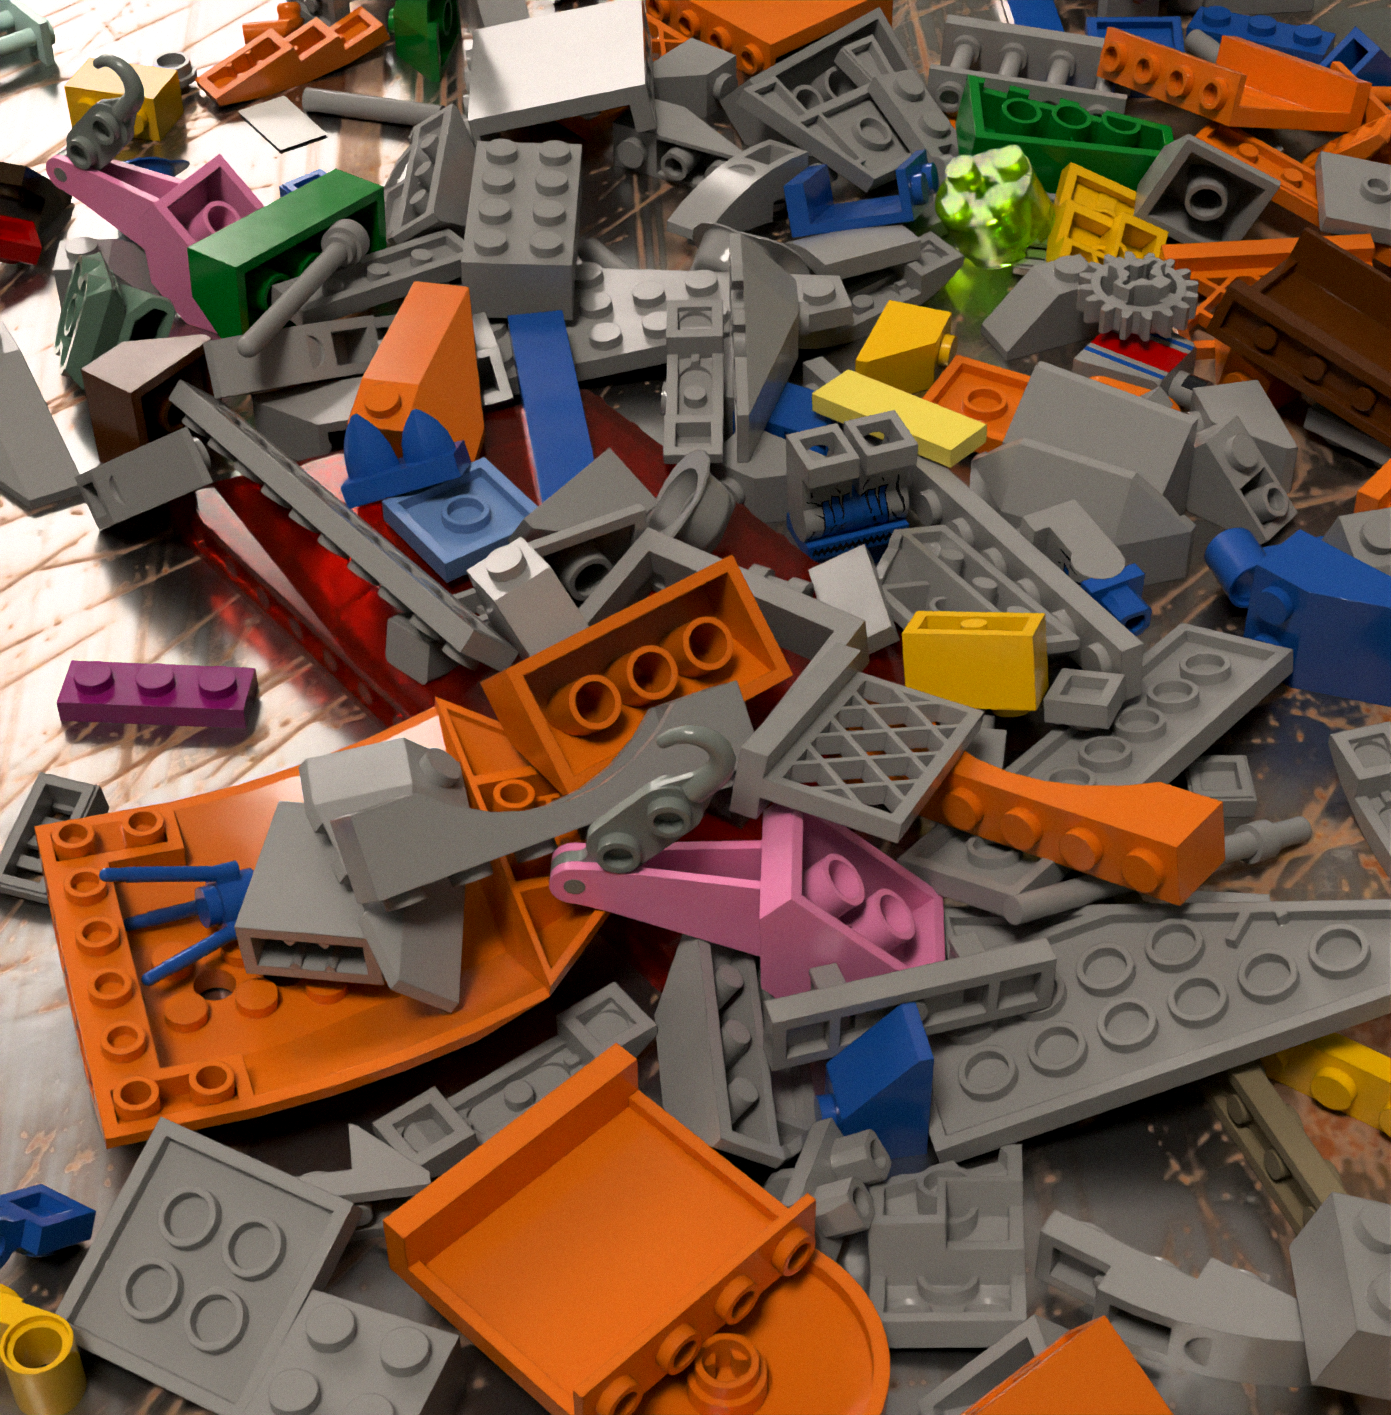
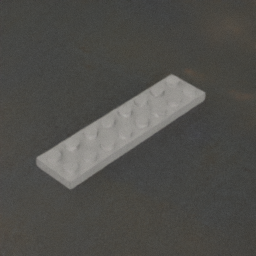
M1180 623L1143 654L1141 695L1123 702L1109 729L1098 728L1090 731H1080L1072 729L1068 725L1059 724L1004 770L1043 781L1076 785H1134L1153 782L1169 784L1293 672V649ZM941 823L897 858V863L932 886L935 892L943 896V898H950L989 911L991 914L1005 917L1003 914V902L1007 897L1059 883L1073 870L1052 860L1039 858Z

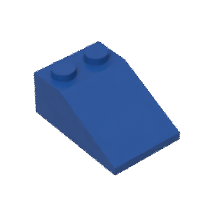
M1299 529L1256 563L1243 637L1293 649V672L1282 681V683L1291 688L1391 707V576Z

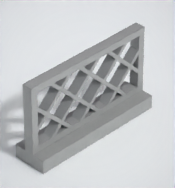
M836 642L741 746L729 811L756 820L770 802H774L898 843L980 731L985 711L858 672L861 650ZM864 699L870 700V701H873V702H876V703H879V704H871V705H869ZM931 722H939L945 725H933ZM905 724L907 727L890 728L888 725ZM863 727L865 730L846 731L845 728ZM928 748L930 751L912 752L910 749ZM884 751L886 754L869 756L866 752ZM840 754L842 758L824 759L821 755ZM906 775L909 780L891 781L888 776ZM862 779L865 783L845 784L843 780ZM817 782L820 786L810 787L801 783ZM884 804L891 813L868 805Z

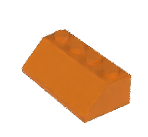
M732 554L481 681L480 684L510 743L565 796L579 789L611 763L633 737L649 708L709 687L736 680L743 700L746 701L793 676V673Z

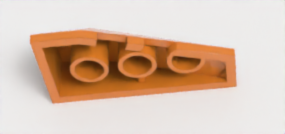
M414 281L361 379L348 423L353 414H358L368 420L388 440L397 458L403 457L401 442L406 420L412 410L419 409L438 420L448 431L454 442L464 440L471 462L479 460L486 431L482 411L481 386L477 366L476 341L469 287Z

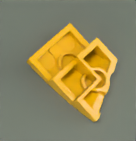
M1070 162L1061 171L1055 195L1047 240L1046 263L1062 256L1081 254L1089 263L1092 261L1103 265L1104 255L1110 254L1116 258H1124L1126 251H1131L1136 258L1144 259L1148 253H1154L1155 257L1159 258L1161 245H1166L1169 232L1133 216L1136 191Z

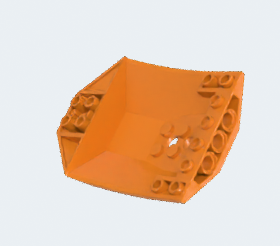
M436 696L434 707L367 739L334 751H343L402 737L429 749H442L456 761L460 762L469 807L472 809L489 812L525 811L544 806L563 797L510 743L499 721ZM300 765L240 785L172 802L34 826L68 1003L87 1086L106 1149L147 1141L160 1117L192 1131L251 1119L355 1089L404 1072L477 1042L549 998L611 912L566 903L557 899L551 893L549 879L553 852L522 863H517L514 853L490 861L494 872L492 875L465 884L459 1004L451 1013L390 990L386 981L384 985L302 978L298 983L291 986H276L270 980L265 979V975L246 973L238 940L226 944L152 986H145L141 981L144 973L219 930L216 926L205 928L199 916L134 931H125L123 920L128 917L148 913L149 911L195 900V889L205 886L206 882H104L99 878L100 871L103 868L144 866H215L234 860L237 861L239 870L249 867L254 870L278 802L304 803L299 774ZM577 829L554 837L557 847L567 843H586V839H580ZM211 988H224L232 992L231 995L221 1000H206L200 995L203 991Z

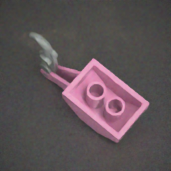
M101 54L93 60V66L96 69L109 67L115 71L123 83L124 94L118 98L102 99L84 114L68 132L66 147L46 162L47 175L56 187L82 202L145 249L151 283L162 296L172 301L175 311L186 324L218 334L192 297L187 247L264 207V205L220 153L185 180L113 159L133 139L136 114L141 109L145 98L144 87L137 72L123 58L113 54Z
M690 724L676 726L656 737V744L662 749L675 744L699 746L709 755V760L693 772L679 776L663 775L648 782L595 820L588 828L586 843H567L559 846L552 854L549 889L557 899L566 903L608 911L759 956L761 988L774 998L810 991L811 978L809 976V969L837 963L845 981L851 982L945 960L943 896L938 895L932 886L846 826L774 803L763 811L762 840L675 842L701 822L703 814L715 792L723 788L734 773L736 756L731 743L718 731L706 726Z

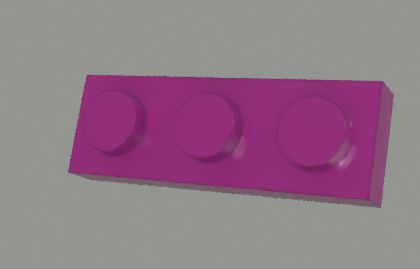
M71 660L56 704L60 721L246 729L257 693L258 681L256 669L249 667Z

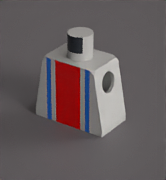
M1113 331L1104 334L1100 333L1073 358L1072 372L1087 378L1105 376L1150 390L1161 386L1167 396L1173 399L1178 406L1190 410L1193 388L1213 385V382L1193 375L1197 352L1194 343L1172 331L1169 338H1164L1158 333L1155 335L1151 333L1149 341H1142L1139 334L1131 333L1126 340L1119 339V334Z

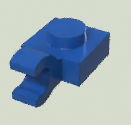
M43 1184L0 1195V1269L6 1264L14 1251L30 1257H48L54 1255L58 1249L90 1240L96 1211Z

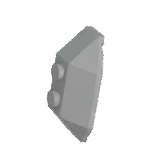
M451 103L413 127L407 139L410 146L397 159L384 186L387 248L447 228L464 240L476 150L459 109L454 103Z
M1026 437L1001 445L988 453L985 451L976 454L972 459L969 488L1018 532H1020L1022 516L1075 499L1122 552L1125 558V566L1135 563L1145 573L1143 586L1185 578L1188 574L1196 524L1185 514L1180 516L1170 502L1137 472Z
M935 525L894 529L888 547L882 555L876 570L892 618L901 628L905 629L916 611L1045 613L1048 666L1078 651L1081 639L948 526Z
M682 934L654 1015L657 1025L656 1040L663 1109L707 1143L708 1146L777 1169L800 1155L813 1122H816L810 1063L771 1071L763 1050V1033L765 1029L764 1001L775 998L761 988L760 957Z

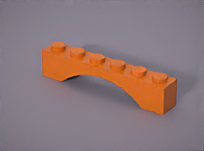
M864 699L869 705H871V704H879V703H876V702H873V701ZM905 724L888 725L890 728L907 727ZM863 727L845 728L846 731L865 730ZM928 748L910 749L912 752L930 751ZM884 751L866 752L869 756L886 754ZM964 751L918 815L1039 858L1052 860L1062 866L1181 906L1225 861L1222 801L1162 782L1134 785H1076L1043 781L1005 771L977 759ZM828 754L829 758H842L840 754ZM906 775L888 776L891 781L909 780ZM862 779L843 780L845 784L865 783Z

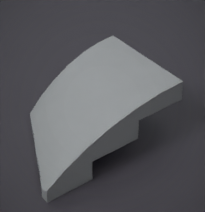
M1022 1144L1000 1147L998 1161L970 1169L961 1168L954 1160L929 1166L926 1170L918 1173L899 1174L888 1177L885 1181L870 1184L869 1193L873 1198L875 1213L870 1228L867 1230L870 1264L869 1299L872 1301L881 1319L887 1336L888 1348H989L1027 1320Z

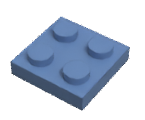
M485 457L471 462L462 477L396 495L382 501L384 521L446 583L467 575V569L487 558L495 549L508 545V539L521 521L538 507Z

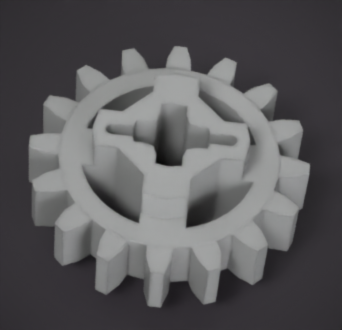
M1126 251L1124 258H1116L1107 254L1104 255L1103 265L1091 261L1088 263L1087 272H1080L1076 309L1077 311L1084 312L1083 321L1085 323L1099 322L1098 332L1102 334L1113 331L1119 334V339L1126 340L1131 333L1139 334L1142 341H1149L1151 333L1154 335L1158 333L1164 338L1171 337L1172 327L1184 331L1187 329L1188 319H1195L1199 283L1198 281L1190 280L1191 271L1188 268L1174 270L1175 260L1171 258L1163 261L1155 257L1154 253H1148L1144 259L1136 258L1131 251Z

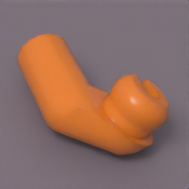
M298 2L279 3L276 8L278 20L242 23L245 45L270 28H273L285 38L302 27L305 18H301L300 4Z

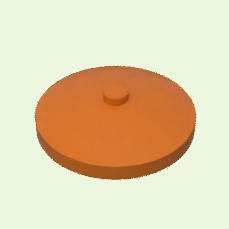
M814 1249L810 1259L797 1273L788 1277L782 1275L759 1295L756 1304L745 1318L734 1325L726 1323L702 1343L700 1351L687 1368L675 1375L667 1373L645 1392L639 1405L631 1415H885L890 1384V1353L887 1336L872 1301L862 1287L834 1260L819 1250Z

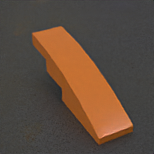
M360 6L330 27L318 17H315L285 38L273 28H270L198 76L195 81L198 87L219 106L263 98L308 83L341 68L386 42L390 37L384 24Z

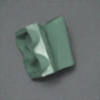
M101 252L89 256L80 255L75 260L55 329L53 351L54 355L60 356L59 374L72 378L83 390L84 383L81 369L121 342L169 337L175 317V308L172 301L144 289L117 283L113 270L106 264Z

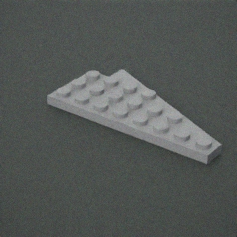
M595 262L577 264L573 319L565 320L577 381L667 363V300L723 299L724 339L729 337V272L602 268ZM790 274L796 279L798 302L809 303V333L854 324L852 304L839 275ZM456 278L451 282V285L462 286V278ZM488 318L499 346L512 394H520L508 332V319Z

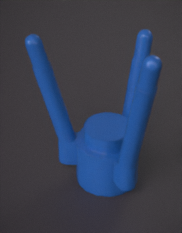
M234 860L215 866H144L103 868L100 871L99 878L104 882H206L205 886L195 889V900L149 911L148 913L128 917L123 920L125 931H134L199 916L205 928L216 926L219 930L144 973L141 981L145 986H152L226 944L237 940L234 926L254 870L250 867L239 870V865Z

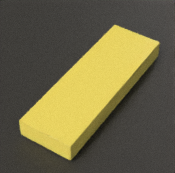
M849 369L812 393V411L844 424V421L895 410L918 443L917 455L948 468L953 467L987 441V424ZM881 432L869 434L878 439H884V434Z

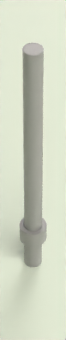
M1302 816L1275 823L1261 819L1240 825L1232 835L1224 837L1225 861L1220 866L1240 860L1247 864H1254L1274 858L1278 855L1280 849L1308 841L1312 834L1311 825ZM1085 875L1009 896L1003 902V914L1010 924L1017 925L1135 890L1091 875Z

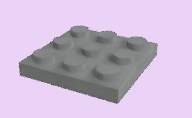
M160 1117L54 1314L63 1317L69 1323L77 1346L217 1415H242L312 1289L324 1291L364 1211L353 1202Z

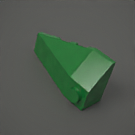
M396 0L394 8H391L389 11L388 32L390 36H395L397 55L431 82H441L461 38L459 0Z

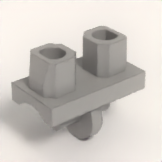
M830 1117L812 1123L795 1168L780 1169L774 1172L766 1181L763 1189L787 1208H790L806 1193L816 1199L815 1249L836 1262L844 1237L870 1228L875 1210L873 1198L865 1186L885 1181L892 1163L890 1156L872 1129L843 1136L833 1118Z

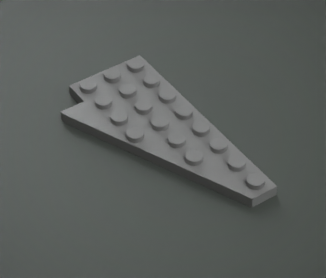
M1391 899L1183 903L1181 906L1172 903L1095 904L1080 906L1017 925L1010 924L1005 917L993 915L989 911L977 907H944L945 950L948 959L950 953L949 937L976 932L986 951L1047 938L1057 958L1051 1007L927 1036L934 1057L929 1119L930 1137L940 1163L951 1160L958 1163L999 1149L1002 1146L1028 1139L1390 1014Z

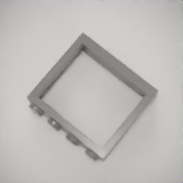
M647 527L578 610L590 627L645 599L651 591L659 592L722 559ZM739 566L778 645L811 660L772 712L836 642L861 650L857 671L862 672L870 661L866 622L864 619ZM733 786L715 792L703 817L705 818L707 814H710L742 829L750 818L729 811Z

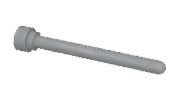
M341 219L336 221L324 233L321 240L322 253L238 340L237 350L241 356L245 358L255 357L338 267H353L365 256L370 247V239L362 225L351 219Z

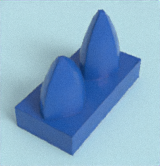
M414 409L407 418L402 433L403 457L397 458L390 443L379 429L360 415L353 414L348 423L344 438V460L349 477L340 486L346 505L351 509L462 477L471 463L464 440L454 442L448 431L438 420L419 409Z

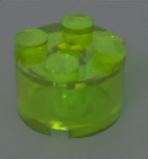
M1007 145L1001 149L988 150L972 157L970 155H961L951 160L946 166L945 174L947 177L937 191L935 210L958 251L964 255V259L970 260L973 266L992 270L1013 265L1028 256L1024 250L1031 245L1037 238L1040 244H1042L1051 233L1056 217L1055 208L1029 159L1024 155L1019 146Z

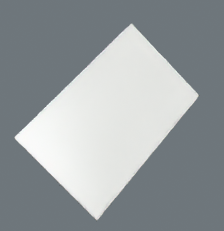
M286 96L238 111L280 151L327 135L324 130Z

